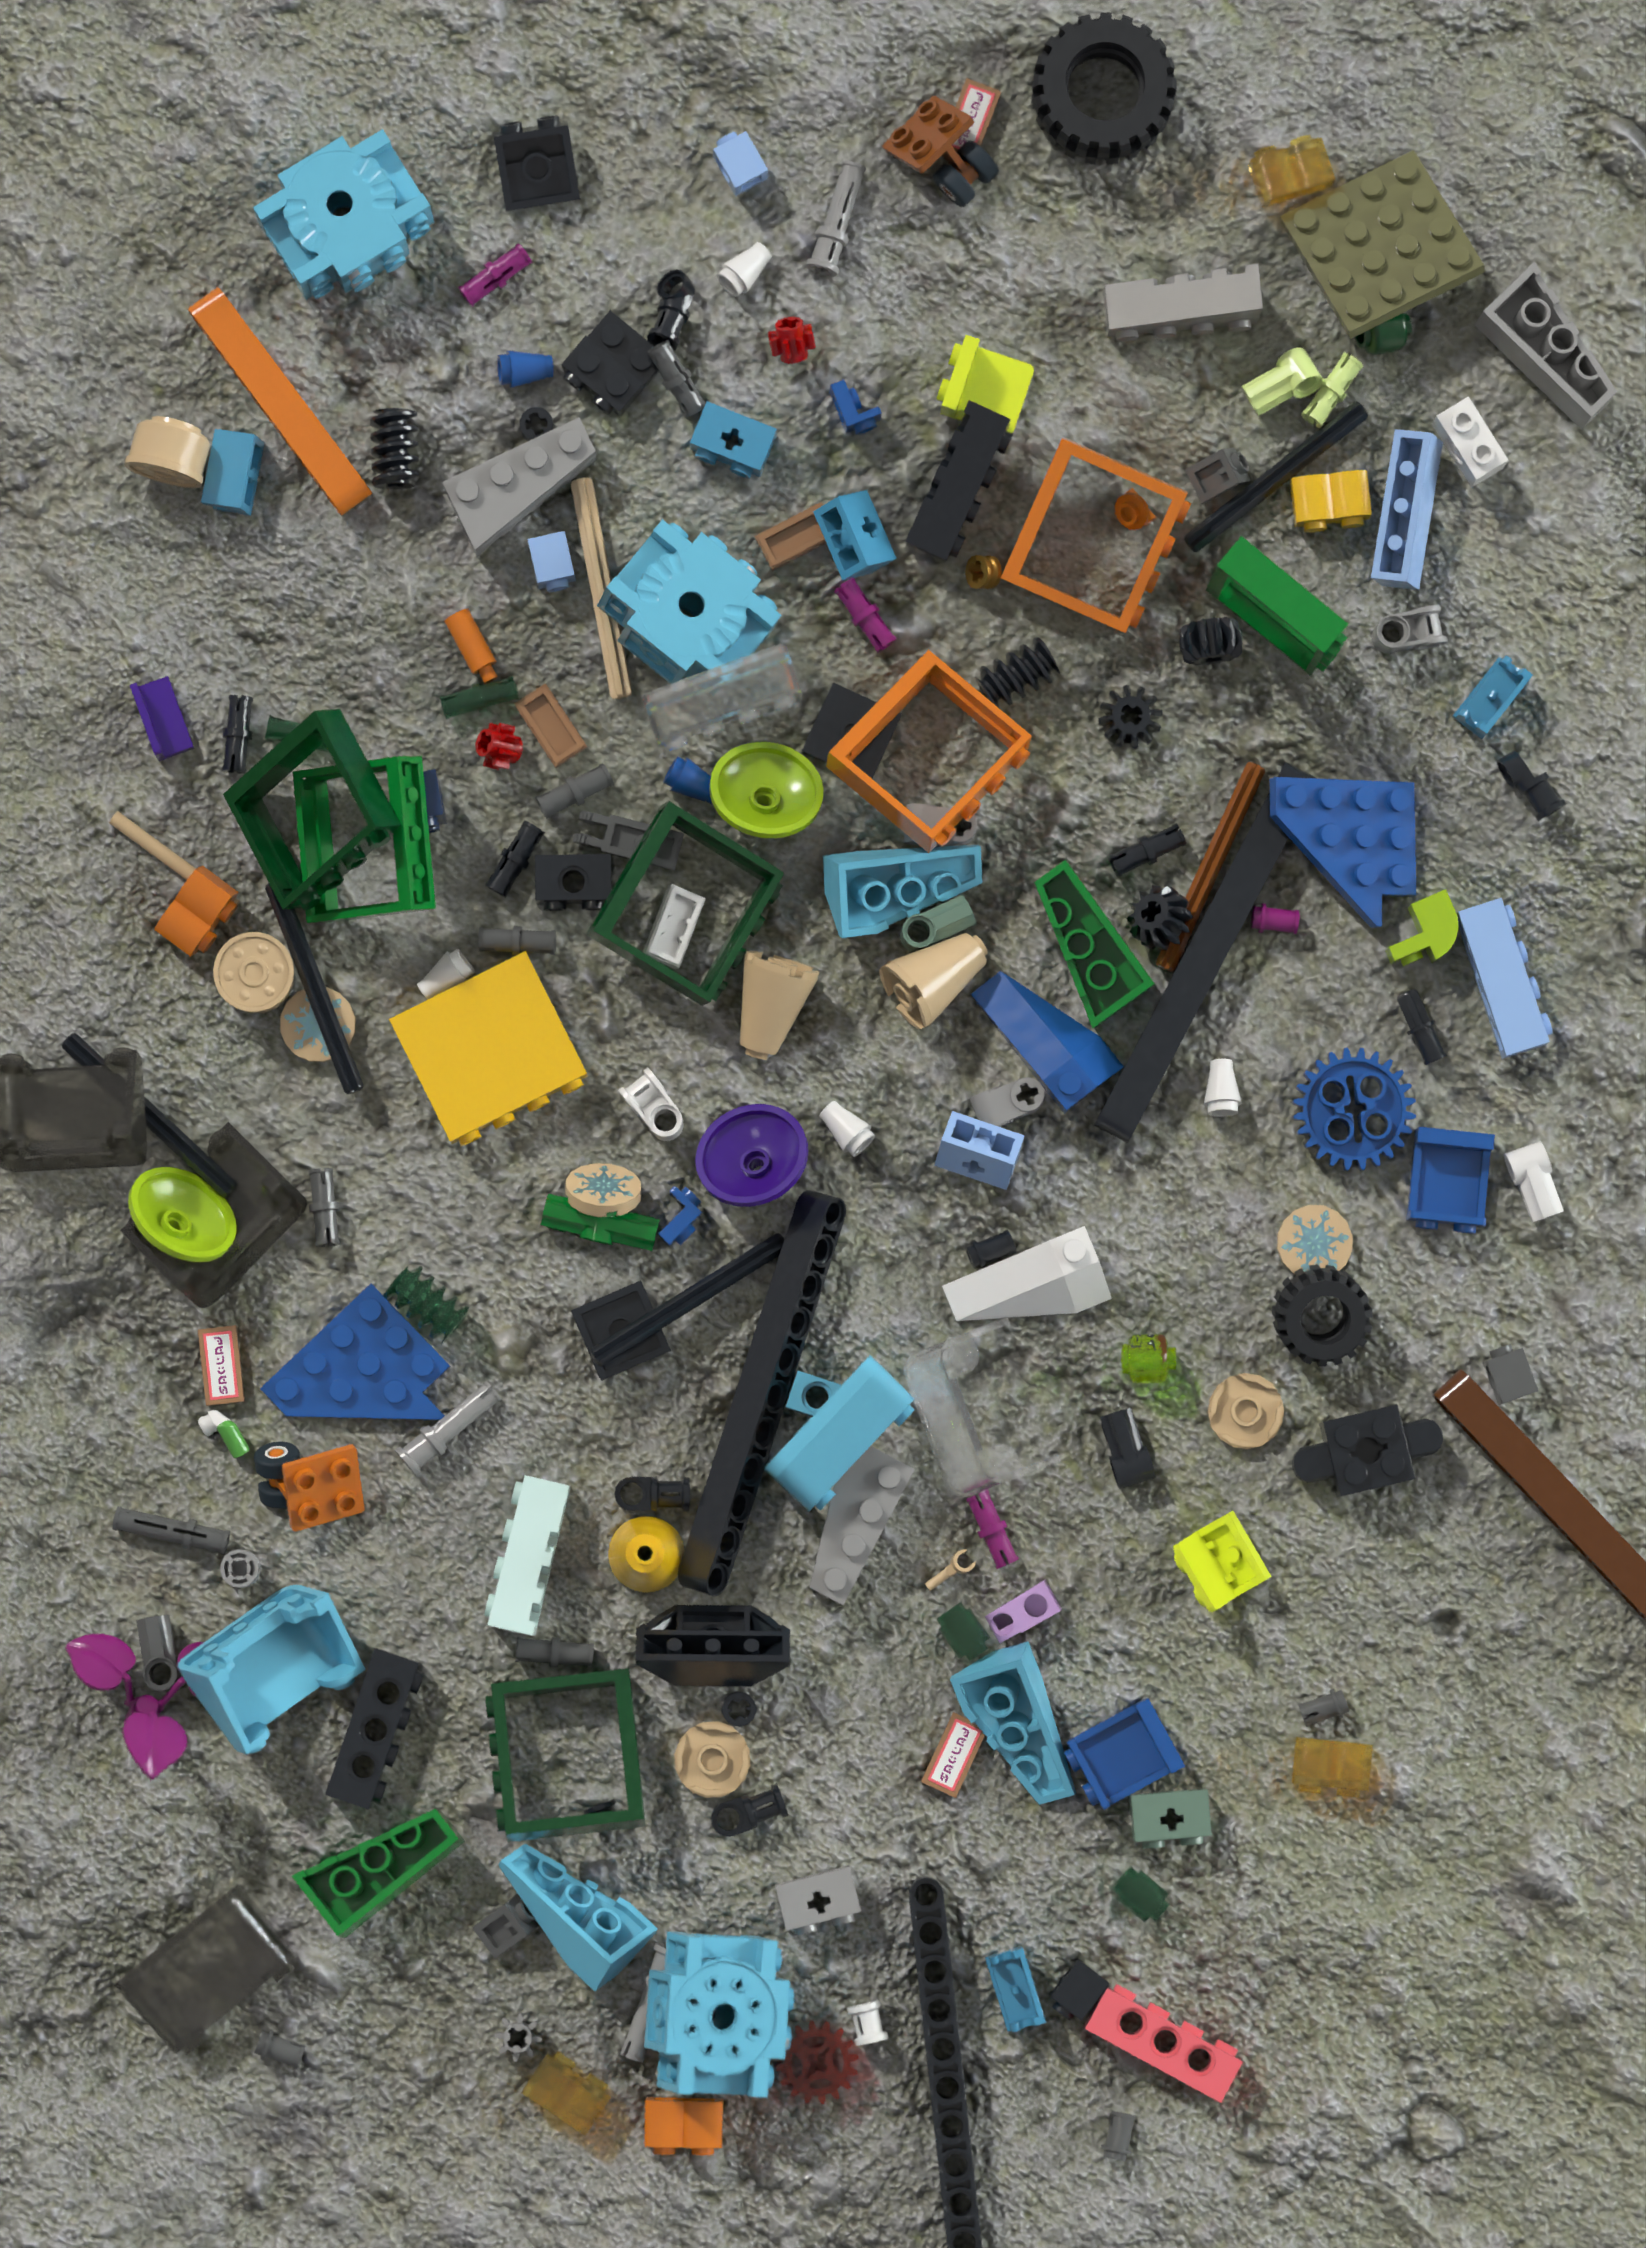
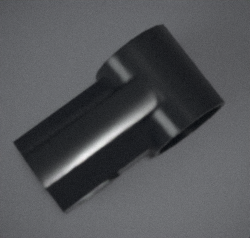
M1132 1408L1099 1417L1111 1453L1109 1460L1118 1488L1122 1489L1156 1478L1146 1445L1143 1446Z

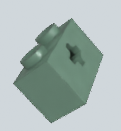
M1208 1789L1129 1795L1132 1837L1134 1842H1142V1849L1165 1847V1840L1179 1838L1180 1845L1203 1844V1836H1212ZM1172 1808L1174 1814L1181 1815V1821L1175 1822L1174 1829L1169 1830L1167 1824L1160 1823V1817L1166 1816L1167 1809Z

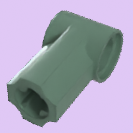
M960 895L926 912L912 915L906 919L900 931V941L905 949L915 952L969 929L977 923L968 901L964 895ZM916 924L925 927L928 939L920 943L914 942L908 935V928Z

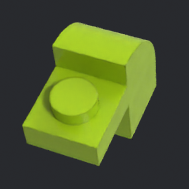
M1446 889L1412 903L1407 908L1418 934L1385 950L1391 965L1401 961L1404 967L1424 958L1422 954L1424 950H1426L1431 963H1434L1452 947L1458 933V917Z

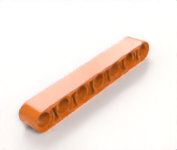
M216 287L190 306L187 310L338 513L341 516L370 496L372 492L221 289Z

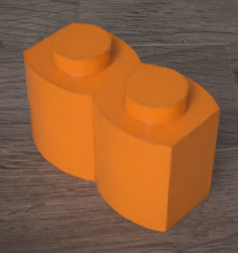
M202 865L196 868L186 880L154 930L190 957L198 953L199 950L205 953L217 938V934L213 931L218 922L221 920L223 923H226L236 911L238 904L234 900L239 892Z
M646 2097L644 2147H653V2154L672 2155L676 2154V2148H691L692 2155H714V2148H722L723 2099Z

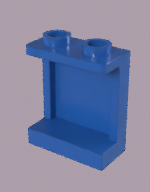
M1428 1127L1416 1128L1406 1220L1416 1221V1228L1438 1230V1223L1453 1225L1454 1232L1470 1234L1476 1233V1227L1482 1228L1486 1226L1485 1207L1490 1154L1494 1149L1495 1134Z
M1149 1698L1133 1704L1067 1740L1066 1743L1069 1749L1063 1752L1072 1770L1076 1772L1081 1769L1088 1783L1083 1785L1082 1788L1091 1805L1095 1806L1099 1803L1103 1810L1167 1774L1174 1773L1185 1767Z

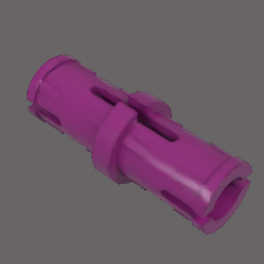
M517 243L515 247L493 263L490 260L483 265L485 269L463 285L458 286V289L468 304L473 307L475 303L497 287L500 289L504 288L507 285L506 281L533 262L525 249Z
M855 578L845 581L834 590V593L852 615L853 619L851 622L853 625L861 628L877 653L883 651L897 640L878 614L880 609L876 603H870L856 583Z
M985 1490L979 1493L984 1509L981 1508L976 1495L967 1498L966 1501L980 1528V1531L977 1533L980 1539H985L996 1565L995 1567L999 1569L1006 1566L1001 1550L1004 1551L1009 1564L1019 1560V1558L1016 1556L1004 1529L1008 1526L1005 1520H1000L990 1497V1492Z

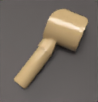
M966 1549L956 1552L951 1557L950 1564L925 1583L930 1591L956 1573L965 1574L974 1568L976 1561L967 1568H962L957 1563L958 1556L966 1552Z

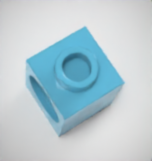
M797 1371L786 1408L812 1417L819 1409L808 1405L806 1401L808 1390L813 1387H821L827 1392L829 1399L841 1385Z

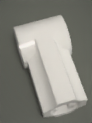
M1541 1141L1504 1154L1510 1177L1515 1186L1518 1185L1532 1223L1564 1211L1550 1175L1552 1173L1551 1163Z

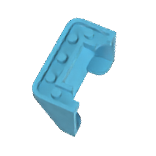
M291 1585L278 1590L188 1653L178 1663V1668L185 1682L237 1752L246 1755L258 1752L265 1747L266 1740L270 1736L267 1724L317 1688L322 1686L334 1688L335 1690L345 1689L354 1683L356 1676L366 1670L329 1593L302 1585Z

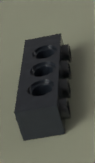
M379 1648L374 1649L325 1795L368 1810L371 1809L373 1802L381 1803L387 1782L381 1780L385 1766L393 1767L400 1747L393 1744L398 1729L405 1731L412 1709L406 1707L410 1693L418 1694L424 1677V1672L418 1670L421 1662ZM385 1682H392L399 1688L400 1695L394 1704H385L379 1698V1688ZM374 1718L381 1719L387 1726V1734L380 1741L370 1739L366 1733L368 1722ZM360 1755L369 1756L374 1761L375 1769L369 1777H360L354 1770V1762Z

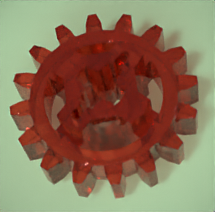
M809 2020V2029L806 2031L798 2024L795 2025L797 2036L791 2037V2045L785 2052L784 2062L776 2065L777 2071H785L787 2074L780 2080L781 2085L792 2083L793 2088L790 2095L795 2097L800 2091L805 2093L804 2101L807 2104L811 2101L812 2096H818L820 2104L823 2105L826 2100L825 2095L829 2093L838 2100L840 2098L838 2091L840 2086L846 2089L852 2087L846 2079L847 2076L858 2074V2070L850 2066V2062L859 2059L857 2053L848 2052V2049L854 2044L853 2039L842 2041L841 2037L844 2029L840 2027L834 2033L831 2032L830 2021L827 2020L824 2022L822 2029L816 2028L814 2020ZM813 2036L826 2038L821 2045L808 2046L802 2042ZM837 2047H839L843 2055L842 2071L833 2065L832 2055ZM826 2048H829L824 2057V2063L827 2067L824 2070L816 2068L814 2072L811 2071L806 2076L810 2067L808 2056L812 2054L817 2057ZM793 2053L802 2062V2070L797 2077L794 2075L791 2067ZM826 2078L832 2082L830 2085L821 2088L809 2087L815 2079Z

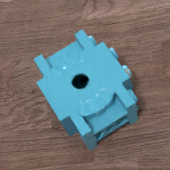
M383 129L352 148L348 146L343 136L339 137L278 174L282 190L253 207L261 229L273 244L305 300L311 296L318 299L333 290V283L336 281L340 283L345 293L352 289L355 292L365 289L374 282L373 276L383 270H386L387 273L392 272L405 264V257L410 255L406 239L410 237L413 241L424 236L431 229L429 225L434 223L430 204L424 194L417 188ZM348 207L351 209L346 215H333L339 208Z
M662 519L618 576H615L605 588L597 606L624 627L617 641L671 685L677 688L686 677L716 701L728 683L772 632L781 614L776 611L778 608L771 599L762 594L757 596L754 593L761 581L756 576L757 571L745 560L739 559L737 561L726 552L728 549L721 540L713 535L707 537L701 532L694 542L691 543L688 540V534L675 523L668 524ZM680 609L690 612L693 617L684 615Z
M667 1931L664 1970H649L644 2047L659 2052L657 2087L677 2094H735L768 2098V2088H771L774 2082V2069L770 2065V2058L785 2059V2052L790 2048L791 2029L787 2026L788 2011L792 2010L794 2004V1991L790 1987V1981L776 1977V1971L780 1970L782 1963L781 1949L777 1948L778 1941L752 1935L730 1936ZM715 2009L714 2017L711 2018L712 2012Z

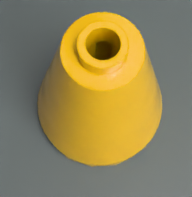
M654 1516L635 1517L622 1524L614 1533L608 1550L609 1564L615 1577L626 1587L638 1592H655L667 1587L677 1578L684 1553V1545L677 1530L667 1521ZM642 1546H648L652 1549L653 1555L648 1561L640 1560L637 1555L638 1549Z

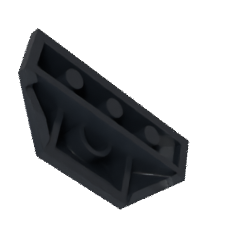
M674 1605L654 1617L647 1624L644 1623L636 1628L635 1664L674 1686L751 1687L790 1666V1629L784 1625H779L770 1616L752 1605Z

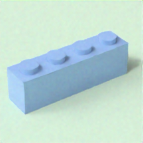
M1395 429L1371 574V578L1382 586L1419 590L1443 445V441L1430 432Z
M1498 898L1458 911V929L1501 1058L1504 1059L1548 1044L1550 1042L1548 1035L1553 1034L1551 1023L1546 1012L1540 1014L1536 999L1541 997L1539 987L1534 976L1528 978L1524 963L1528 962V955L1522 940L1516 942L1512 927L1516 926V919L1511 906H1504L1502 898Z

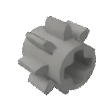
M522 2012L517 2016V2021L513 2023L504 2017L502 2022L507 2029L505 2032L494 2033V2037L503 2039L504 2042L499 2053L502 2054L507 2050L514 2052V2062H517L520 2053L524 2051L533 2057L535 2053L530 2047L531 2043L541 2042L543 2038L539 2035H533L532 2029L536 2027L538 2021H532L528 2025L523 2022L524 2016ZM515 2028V2030L521 2031L524 2028L528 2033L525 2037L527 2044L525 2046H522L520 2043L512 2045L509 2042L512 2036L510 2029Z

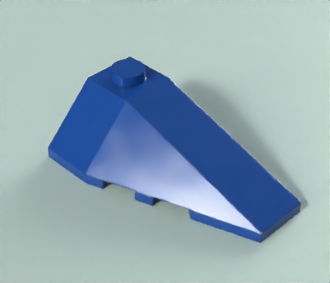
M1002 971L998 972L970 994L1064 1114L1124 1068L1100 1036Z

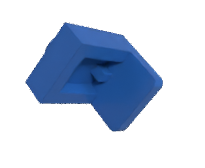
M674 1185L669 1192L684 1209L659 1233V1237L669 1246L675 1241L681 1246L696 1231L692 1224L702 1215V1212L697 1208L702 1202L686 1186L680 1191Z

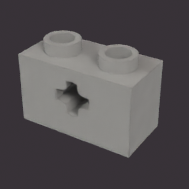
M849 1865L775 1884L786 1931L794 1929L796 1936L817 1931L816 1923L832 1920L833 1926L855 1921L854 1913L861 1912ZM816 1891H820L822 1897H830L831 1902L824 1905L825 1911L817 1912L816 1907H808L807 1902L813 1900V1893Z

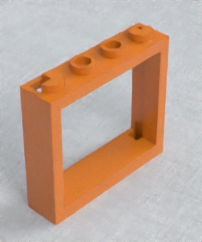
M1063 437L1001 579L1123 633L1127 632L1129 626L1137 628L1145 610V607L1139 605L1144 591L1152 594L1161 574L1154 570L1160 556L1168 558L1176 540L1175 537L1170 536L1175 521L1183 524L1192 504L1185 500L1188 492ZM1072 456L1172 499L1120 617L1021 574Z
M928 650L829 751L826 767L925 851L930 853L938 844L943 847L950 841L956 832L954 827L962 819L968 821L975 815L981 806L979 801L987 793L993 795L1000 789L1006 780L1004 775L1012 767L1018 769L1025 763L1031 754L1028 748L1032 735ZM929 682L1009 748L932 829L852 762Z

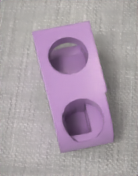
M1045 1579L984 1617L998 1642L1001 1643L1060 1612L1062 1608Z

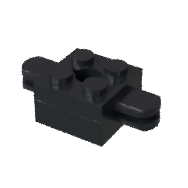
M1398 1404L1319 1423L1323 1442L1300 1448L1293 1456L1292 1470L1300 1481L1306 1483L1332 1478L1336 1497L1413 1480L1415 1475L1411 1459L1436 1453L1441 1448L1443 1432L1435 1421L1429 1419H1420L1402 1424Z

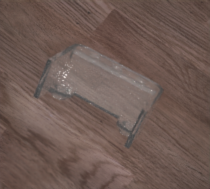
M1007 1317L916 1352L904 1364V1378L910 1394L914 1398V1405L944 1485L952 1495L957 1497L974 1495L1061 1462L1058 1454L1022 1467L1015 1450L1007 1445L998 1444L983 1449L956 1377L969 1373L978 1363L979 1350L975 1339L1008 1327L1010 1323Z

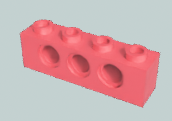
M1118 1984L1115 1985L1113 1990L1108 1987L1096 2001L1083 2026L1086 2030L1222 2103L1243 2061L1235 2057L1238 2049L1219 2039L1215 2045L1201 2038L1204 2034L1203 2030L1186 2021L1183 2022L1181 2027L1167 2020L1170 2012L1151 2002L1147 2008L1134 2002L1136 1994ZM1127 2012H1136L1141 2017V2026L1133 2033L1124 2032L1120 2027V2020ZM1163 2030L1171 2031L1175 2036V2044L1168 2051H1159L1154 2045L1155 2036ZM1195 2049H1204L1209 2055L1208 2064L1200 2070L1192 2069L1188 2063V2057Z

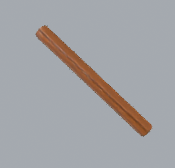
M1248 762L1245 765L1185 897L1188 903H1190L1188 910L1191 911L1194 917L1185 923L1190 932H1182L1179 935L1180 945L1170 942L1167 951L1161 950L1156 960V965L1166 971L1173 972L1263 778L1265 769L1256 763Z

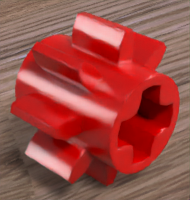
M799 317L780 319L775 324L776 331L768 332L772 356L780 355V359L784 363L795 364L802 362L808 358V350L816 348L811 324L804 325L803 320Z
M489 723V729H483L477 736L476 752L479 756L485 757L484 767L508 770L510 764H514L520 759L523 751V742L519 736L513 735L515 726L504 723Z

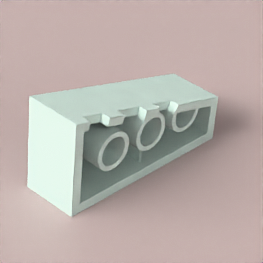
M527 1475L524 1476L523 1483L516 1481L511 1504L517 1505L514 1520L507 1519L502 1541L508 1542L505 1556H498L493 1578L498 1579L495 1595L489 1593L484 1616L489 1617V1626L531 1636L536 1635L571 1486Z

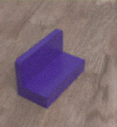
M166 676L141 686L137 682L130 684L151 747L158 761L195 749L169 677Z

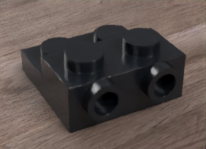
M558 115L538 118L537 126L523 128L521 121L499 125L500 132H494L493 137L506 211L580 200L567 121L560 122Z
M609 310L588 337L585 335L561 364L562 370L565 372L563 378L577 391L585 388L594 396L592 402L605 414L610 415L613 411L621 417L659 372L647 353L654 345Z

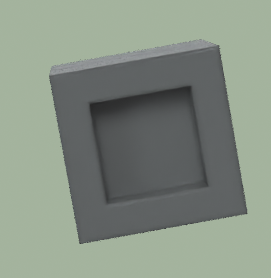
M1511 1344L1489 1352L1492 1359L1484 1361L1483 1365L1498 1405L1539 1391L1523 1348L1513 1351Z

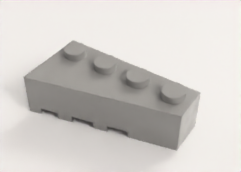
M1534 261L1482 312L1474 325L1582 430L1607 406L1617 391L1592 351H1588L1579 337L1580 332L1573 321L1570 322L1558 304L1560 302L1552 288H1548L1540 275L1542 272Z
M1258 264L1245 265V273L1233 275L1232 272H1228L1227 268L1211 270V273L1203 275V279L1195 280L1194 275L1187 273L1168 277L1165 279V284L1158 285L1157 279L1151 278L1108 284L1104 286L1103 290L1107 337L1116 336V341L1120 342L1139 339V334L1154 333V338H1169L1176 336V331L1191 330L1192 335H1205L1213 333L1214 328L1229 327L1231 332L1246 331L1251 329V324H1257L1263 309Z
M576 418L443 481L447 497L476 557L487 550V547L499 537H503L514 528V525L526 515L541 506L554 492L560 490L597 460L596 451L580 418Z
M870 1446L834 1484L833 1492L836 1495L830 1500L809 1588L844 1605L915 1470L914 1468Z

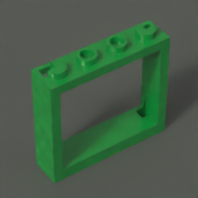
M1242 536L1216 565L1206 588L1207 592L1308 675L1311 676L1317 668L1322 672L1325 671L1336 658L1348 638L1343 634L1348 626L1345 620Z
M394 756L367 760L374 774L387 773L389 801L401 823V826L392 833L399 901L339 909L337 887L327 890L320 897L321 901L318 905L305 910L306 923H329L436 909L422 756ZM336 765L293 771L297 832L301 859L300 868L303 882L334 855L327 781L343 779Z

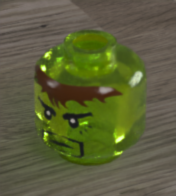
M1162 1334L1131 1335L1128 1343L1121 1345L1122 1374H1128V1378L1133 1383H1163L1168 1378L1169 1370H1176V1347H1168V1341Z

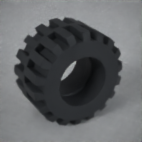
M1318 1264L1309 1265L1310 1270L1305 1272L1300 1268L1295 1271L1296 1277L1292 1280L1287 1277L1282 1282L1284 1285L1283 1290H1277L1274 1296L1277 1302L1276 1306L1272 1305V1315L1275 1318L1273 1324L1279 1338L1290 1353L1295 1357H1300L1303 1362L1310 1365L1311 1362H1316L1320 1367H1327V1362H1333L1334 1365L1343 1363L1341 1358L1347 1355L1350 1359L1357 1354L1354 1349L1358 1345L1362 1348L1367 1342L1364 1336L1366 1332L1371 1333L1372 1324L1369 1320L1373 1317L1372 1308L1368 1304L1369 1299L1356 1280L1351 1278L1342 1269L1338 1271L1331 1265L1320 1268ZM1321 1296H1332L1339 1299L1343 1305V1315L1339 1324L1332 1331L1316 1335L1310 1334L1303 1329L1301 1317L1303 1310L1309 1302Z

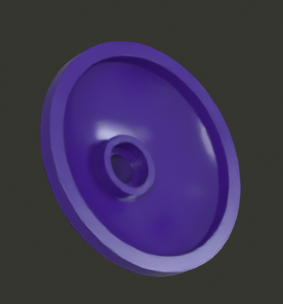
M766 1104L741 1106L716 1119L701 1137L695 1157L697 1174L709 1194L725 1204L738 1207L763 1205L785 1194L799 1180L808 1160V1141L802 1126L789 1112ZM763 1166L761 1169L753 1171L756 1167Z

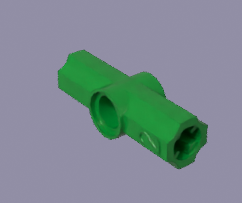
M548 1193L541 1226L578 1234L580 1238L607 1245L617 1243L652 1252L660 1219L630 1212L616 1216L617 1211L607 1212V1217H595L574 1209L568 1203V1198Z

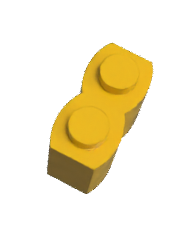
M1367 470L1343 471L1291 478L1290 486L1295 527H1304V532L1324 531L1327 529L1326 524L1341 523L1344 529L1364 526V520H1368L1372 516Z

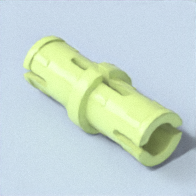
M1343 353L1329 376L1323 378L1320 389L1302 412V417L1313 426L1315 424L1316 427L1321 428L1337 403L1343 402L1347 396L1345 392L1363 368V364L1351 355L1349 357L1348 353Z

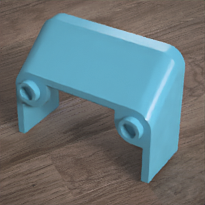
M870 1355L768 1463L764 1471L808 1512L814 1506L821 1511L836 1495L831 1490L834 1484L893 1422L900 1426L915 1409L910 1404L914 1401V1398Z

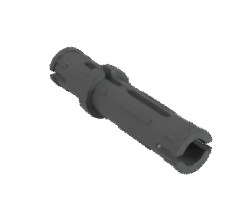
M120 1506L115 1511L112 1529L115 1531L119 1530L182 1544V1548L187 1550L196 1547L219 1552L224 1555L230 1539L229 1530L224 1531L198 1525L197 1520L189 1519L188 1522L129 1510Z

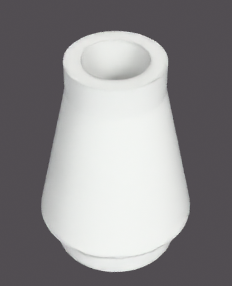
M756 242L751 248L722 264L721 271L717 274V279L728 293L738 297L741 293L749 291L763 268L772 259V255L763 244Z
M456 949L452 953L447 951L424 979L417 983V986L428 1000L468 980L475 973V970L460 950Z
M1230 1059L1211 1060L1204 1106L1208 1107V1115L1215 1117L1238 1114V1106L1242 1102L1233 1071V1061Z
M836 1101L828 1104L819 1115L843 1152H849L853 1157L863 1152L875 1138V1135L870 1131L871 1125L840 1106Z

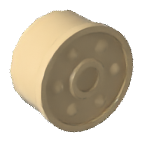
M154 416L151 420H144L137 424L130 452L126 456L124 466L130 471L154 481L178 487L199 488L203 482L202 475L210 449V442L207 437L201 434V430L192 424L169 417Z
M246 932L231 938L218 952L213 967L214 982L222 998L234 1008L247 1013H265L278 1008L288 998L294 986V965L288 950L279 940L261 932Z

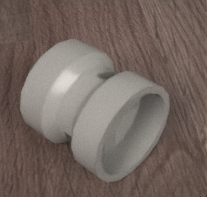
M238 1549L231 1551L221 1561V1576L232 1587H249L257 1582L260 1577V1560L255 1554L247 1550Z

